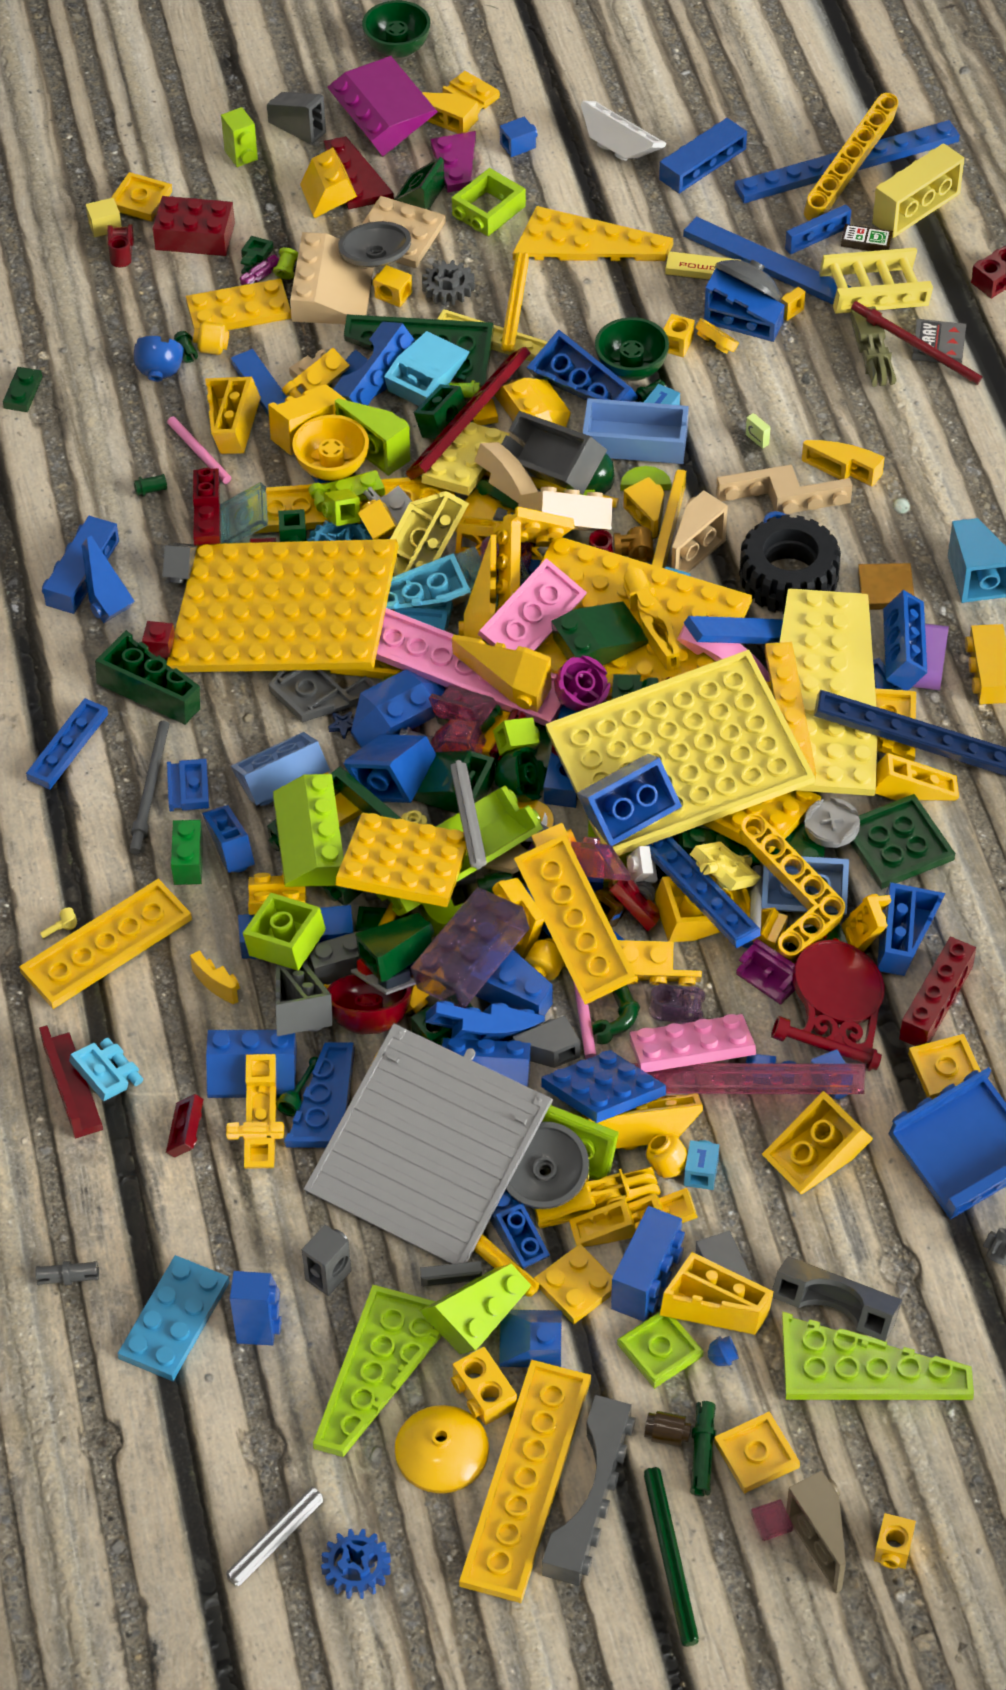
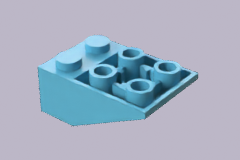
M426 331L396 358L384 376L389 392L420 406L440 384L449 385L469 355V351Z

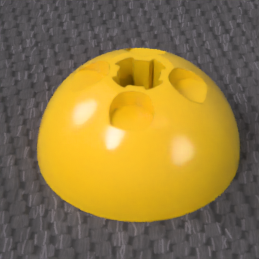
M323 415L304 423L296 431L292 445L296 460L308 474L321 480L336 481L349 477L360 468L368 453L369 438L364 427L357 421L342 415Z

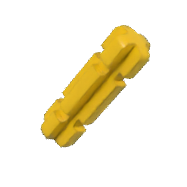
M239 1122L227 1123L226 1136L228 1140H239V1137H243V1140L247 1138H267V1136H271L274 1139L284 1138L283 1122H271V1125H267V1122H243V1125H239Z

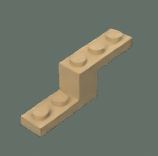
M791 464L717 477L716 496L722 502L769 494L774 511L792 514L851 503L853 485L850 478L799 486Z

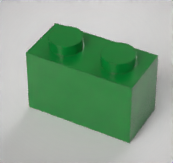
M173 820L171 869L174 885L202 884L203 833L201 820Z

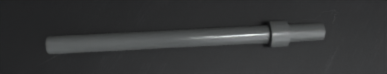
M167 721L159 722L137 819L132 824L131 835L133 837L129 851L134 855L140 854L143 839L147 837L149 829L147 821L170 725Z

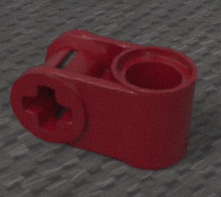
M128 224V227L108 225L110 262L114 267H126L132 261V246H134L133 225Z

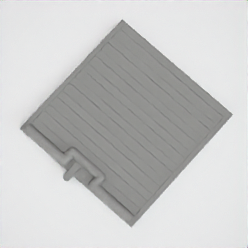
M394 1023L304 1190L450 1264L466 1263L553 1099L472 1061L476 1054L472 1048L467 1049L465 1055L461 1056Z

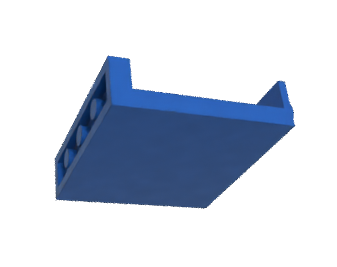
M989 1067L981 1072L978 1070L971 1072L964 1078V1082L957 1086L955 1084L948 1085L934 1099H931V1097L924 1099L916 1106L917 1109L912 1112H901L892 1120L893 1124L888 1133L950 1220L1006 1187V1102L988 1079L991 1073Z

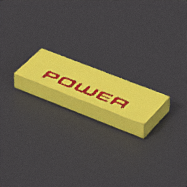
M669 251L665 274L710 280L716 263L734 259Z

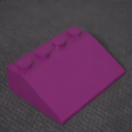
M392 56L347 71L327 86L339 104L382 156L386 155L437 113V110Z

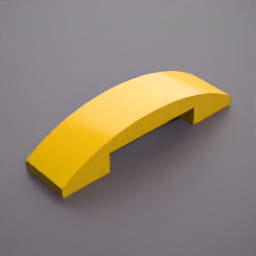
M275 1054L246 1055V1122H267V1125H271V1122H276ZM267 1136V1138L245 1139L244 1168H274L276 1139L271 1138V1136Z

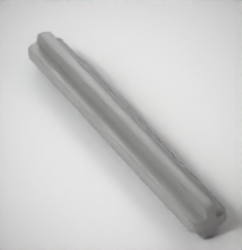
M456 760V763L451 764L450 769L470 866L479 870L482 866L486 865L487 861L466 763Z

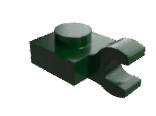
M251 235L241 249V264L245 265L241 274L249 273V270L255 267L257 262L266 261L274 249L273 241Z
M614 674L612 699L659 683V679L647 678L642 681L641 675Z

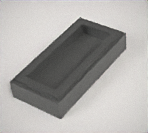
M481 1261L420 1267L421 1286L423 1287L471 1282L482 1276Z

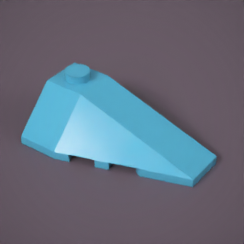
M454 553L392 577L386 608L391 610L442 603L470 593V588Z

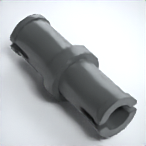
M64 1261L63 1265L36 1266L37 1285L64 1283L66 1286L78 1281H98V1261L71 1264L70 1261Z

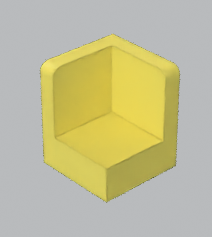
M114 198L86 204L88 223L94 238L107 235L108 225L122 227L120 213Z

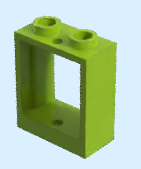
M490 167L452 197V216L488 237L526 207V189ZM486 192L502 201L488 213L472 204Z

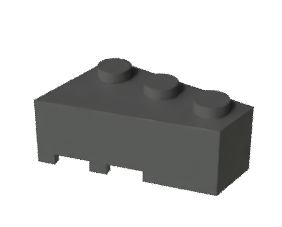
M306 962L303 963L299 971L276 964L277 1036L303 1031H319L323 1027L332 1026L331 994Z

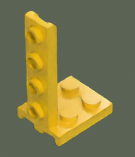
M516 507L515 514H507L503 517V523L493 524V534L497 535V543L499 544V556L496 563L497 569H499V580L496 585V592L498 594L496 612L520 587L521 542L527 541L536 543L539 547H548L553 538H561L574 529V518Z

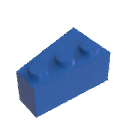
M715 268L705 289L704 320L716 327L774 342L783 324L785 305Z
M890 882L885 895H890L892 901L882 911L888 926L879 935L877 960L879 971L905 976L946 893Z
M233 1272L230 1303L237 1344L273 1346L275 1334L280 1335L282 1320L281 1316H279V1300L281 1292L271 1273Z

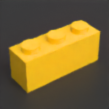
M1003 624L971 625L970 636L965 638L966 652L971 653V657H969V672L974 673L975 677L972 679L973 694H978L979 704L1006 703V637Z

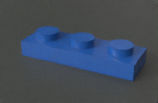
M845 204L786 231L785 250L791 255L844 231L845 224H850L851 209Z

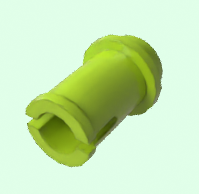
M472 380L471 383H449V385L461 386L464 398H472L481 388L480 383H475V380Z

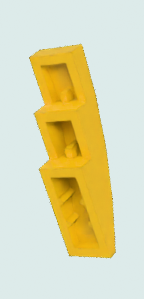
M684 1188L661 1198L654 1193L631 1203H627L625 1199L570 1219L569 1222L576 1246L581 1244L583 1247L632 1238L648 1206L682 1218V1223L696 1219L698 1216L691 1194L687 1188Z

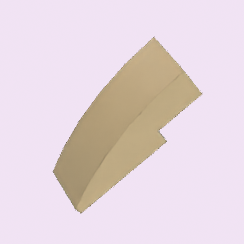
M499 442L480 443L474 462L491 473L488 483L517 503H519V495L538 492L528 472L508 449Z

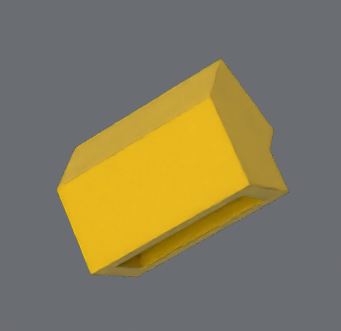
M775 907L762 909L761 936L752 941L754 942L756 939H759L776 951L779 937L787 927L788 916L779 913Z

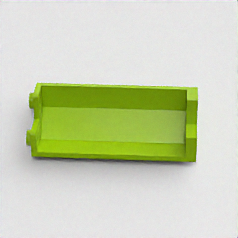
M506 786L475 802L487 863L543 829L540 824L541 818L534 809H531L529 805L520 809L517 805L516 795ZM457 813L436 827L450 830L456 829L463 832L460 813ZM468 852L466 853L457 882L476 871L475 867L470 866ZM376 894L382 901L386 899L391 901L393 904L392 910L398 916L422 904L421 902Z

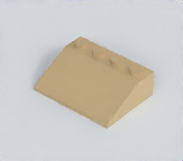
M302 232L290 298L292 322L345 324L347 314L367 315L374 268L356 266L343 259L338 248L339 238L327 233Z

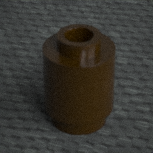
M657 1411L656 1414L649 1412L644 1437L651 1438V1442L681 1447L683 1441L689 1442L692 1424L686 1423V1416L662 1411Z

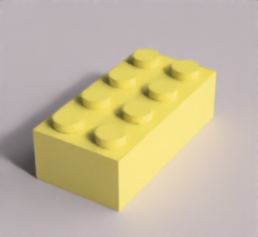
M943 143L937 148L930 150L922 158L915 160L902 171H898L890 179L880 183L875 190L872 224L879 229L893 231L892 238H894L959 195L964 157Z

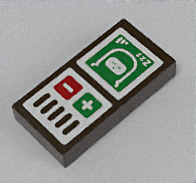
M845 224L841 246L868 251L889 250L893 231Z

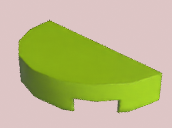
M640 466L627 471L622 477L620 491H624V489L647 477H650L655 484H659L663 490H671L672 483L670 477L663 470L652 466Z

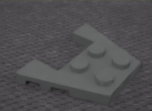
M323 670L279 671L268 686L269 691L303 723L358 705L360 693L375 686V684L368 677L364 676L346 689H342Z

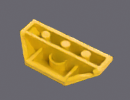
M532 378L514 379L504 383L494 395L513 422L518 412L522 411L567 428L571 412L548 380Z
M698 1093L663 1096L597 1124L619 1132L616 1148L632 1150L641 1145H648L650 1140L659 1134H673L679 1138L703 1111V1106ZM582 1114L583 1118L592 1121L591 1119Z

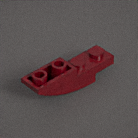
M219 468L193 470L194 546L220 544L221 503Z

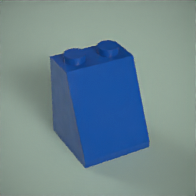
M380 734L348 757L344 765L351 776L382 802L411 803L436 757V753L427 736Z

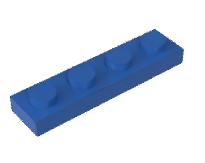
M84 698L26 772L27 780L50 790L108 716L107 707Z

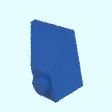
M510 1310L500 1322L499 1367H529L531 1360L561 1367L562 1310Z

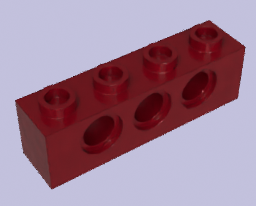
M949 937L902 1019L899 1040L913 1046L931 1042L973 968L976 953L975 946L954 937Z

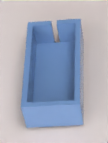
M587 398L583 434L591 436L607 449L606 453L611 459L683 464L689 406Z

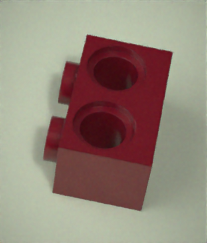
M1006 245L996 249L986 258L978 260L972 268L971 283L991 299L1006 290Z

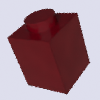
M147 621L142 642L149 647V651L156 657L160 655L167 663L175 639L173 623Z

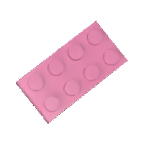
M546 558L481 628L478 635L491 646H495L496 642L504 643L507 649L516 650L518 646L536 651L552 633L551 621L572 611L585 597L587 592Z
M729 1014L720 1018L699 1019L695 1022L682 1024L672 1023L664 1027L642 1028L638 1031L629 1032L630 1043L639 1068L644 1072L756 1055L755 1043L743 1014Z

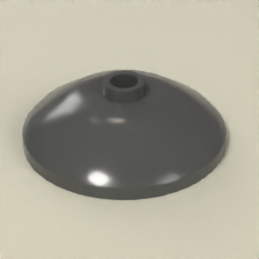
M385 221L369 222L348 230L340 238L338 248L342 258L353 265L371 268L382 267L404 256L411 246V236L409 231L402 225Z
M734 259L720 261L715 264L714 268L780 301L781 294L775 281L762 271L765 266L759 262L751 260L750 263Z
M541 1122L506 1191L519 1203L535 1209H551L572 1200L583 1188L589 1172V1158L582 1140L566 1126L554 1122ZM545 1168L551 1170V1173L547 1176L540 1174Z

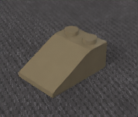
M821 1470L789 1487L785 1516L834 1591L838 1593L842 1591L846 1566L839 1501L840 1492L834 1480L827 1479Z

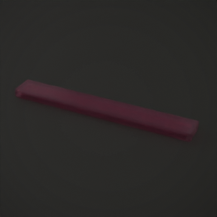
M632 1063L639 1068L638 1063ZM701 1063L646 1073L665 1084L666 1093L820 1094L822 1091H825L827 1094H865L866 1066L865 1064Z

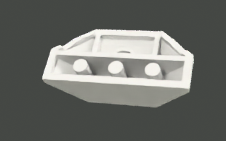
M582 101L581 108L589 137L597 141V146L615 152L614 155L617 158L627 161L628 158H640L665 147L666 142L651 135L596 101Z

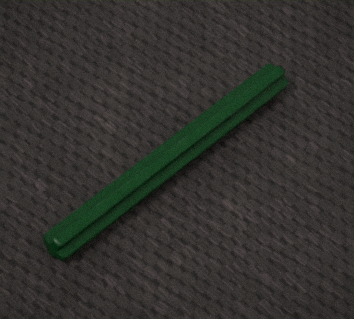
M658 1467L647 1468L644 1471V1479L681 1644L684 1647L694 1646L698 1644L699 1636L661 1469Z

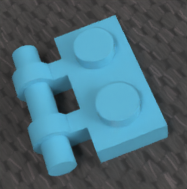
M105 1038L100 1043L103 1050H100L95 1043H92L70 1055L69 1062L102 1101L127 1090V1080H130L134 1086L140 1085L144 1080L138 1073L139 1068L135 1063L129 1062L123 1055V1049L118 1044H114L109 1038ZM111 1062H115L118 1068H116Z

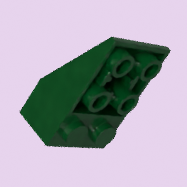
M470 750L435 752L436 757L413 800L459 813L450 769L451 764L456 763V760L466 763L475 803L487 796L495 780V758Z

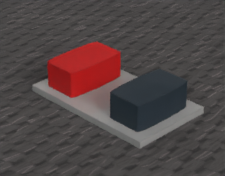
M360 959L357 960V968L351 970L352 974L385 995L417 984V981L410 977V970L407 968L384 982H380Z

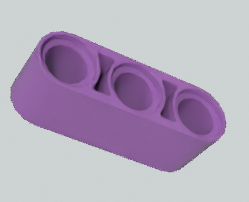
M925 623L927 674L913 687L940 691L949 626Z

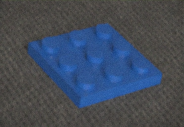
M611 1050L603 1051L599 1055L586 1060H580L576 1064L563 1069H557L553 1073L541 1077L542 1088L595 1123L666 1096L665 1084Z

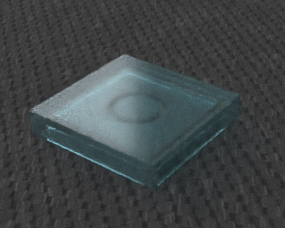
M261 482L220 504L222 544L236 543L268 525L266 486Z

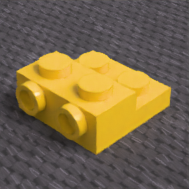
M257 873L254 877H249V915H254L258 912L270 893L306 903V886L285 887L283 873L280 876H271L270 873Z
M518 878L501 880L492 888L494 896L493 900L486 906L488 914L485 921L488 928L500 939L509 938L511 946L517 950L522 958H525L532 945L538 940L545 917Z

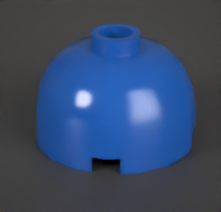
M160 336L141 337L137 339V343L134 346V363L136 368L143 375L147 376L149 380L159 382L173 376L180 369L184 348L180 343L169 339V343L162 342Z

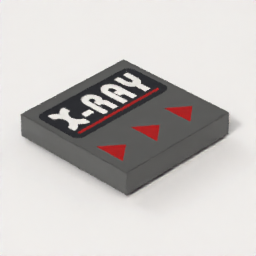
M917 319L915 336L962 364L966 324ZM913 347L912 360L938 362Z

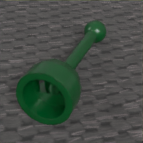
M311 1057L309 1059V1067L294 1091H285L277 1100L276 1107L284 1115L295 1116L296 1111H299L302 1104L299 1092L314 1070L318 1057Z

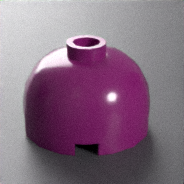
M589 656L568 659L559 668L554 679V688L558 700L565 707L573 711H582L601 704L608 696L610 690V682L607 683L605 676L607 674L606 669L597 660Z

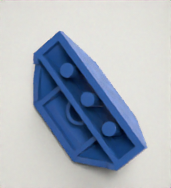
M405 669L360 693L351 734L360 748L380 734L399 735L402 728L407 729L411 727L414 729L435 718L452 697L444 686Z

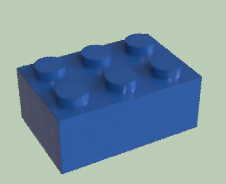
M651 1206L647 1207L612 1278V1310L643 1322L646 1321L650 1312L655 1313L660 1302V1296L657 1295L660 1287L667 1288L672 1277L671 1267L673 1263L678 1264L684 1252V1247L681 1246L685 1236V1232L681 1231L682 1218Z

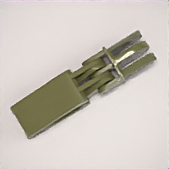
M872 306V307H868V308L872 310V309H876V306ZM851 310L850 319L859 353H862L866 368L865 374H869L872 386H877V380L879 386H886L887 377L890 385L895 384L897 380L891 363L892 352H889L888 347H885L884 344L886 338L885 330L878 325H871L866 322L865 317Z

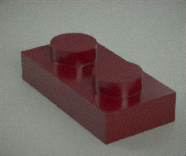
M624 875L619 877L609 890L643 927L649 931L660 918L658 907L654 902L649 899L646 900L640 894L639 887L631 879L627 880Z
M193 1094L176 1103L166 1153L174 1158L194 1149L197 1142L196 1134L202 1117L201 1110L204 1100L200 1096Z

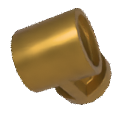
M644 526L633 527L627 532V535L613 533L615 554L629 556V558L642 562H647L653 558V537L649 528Z

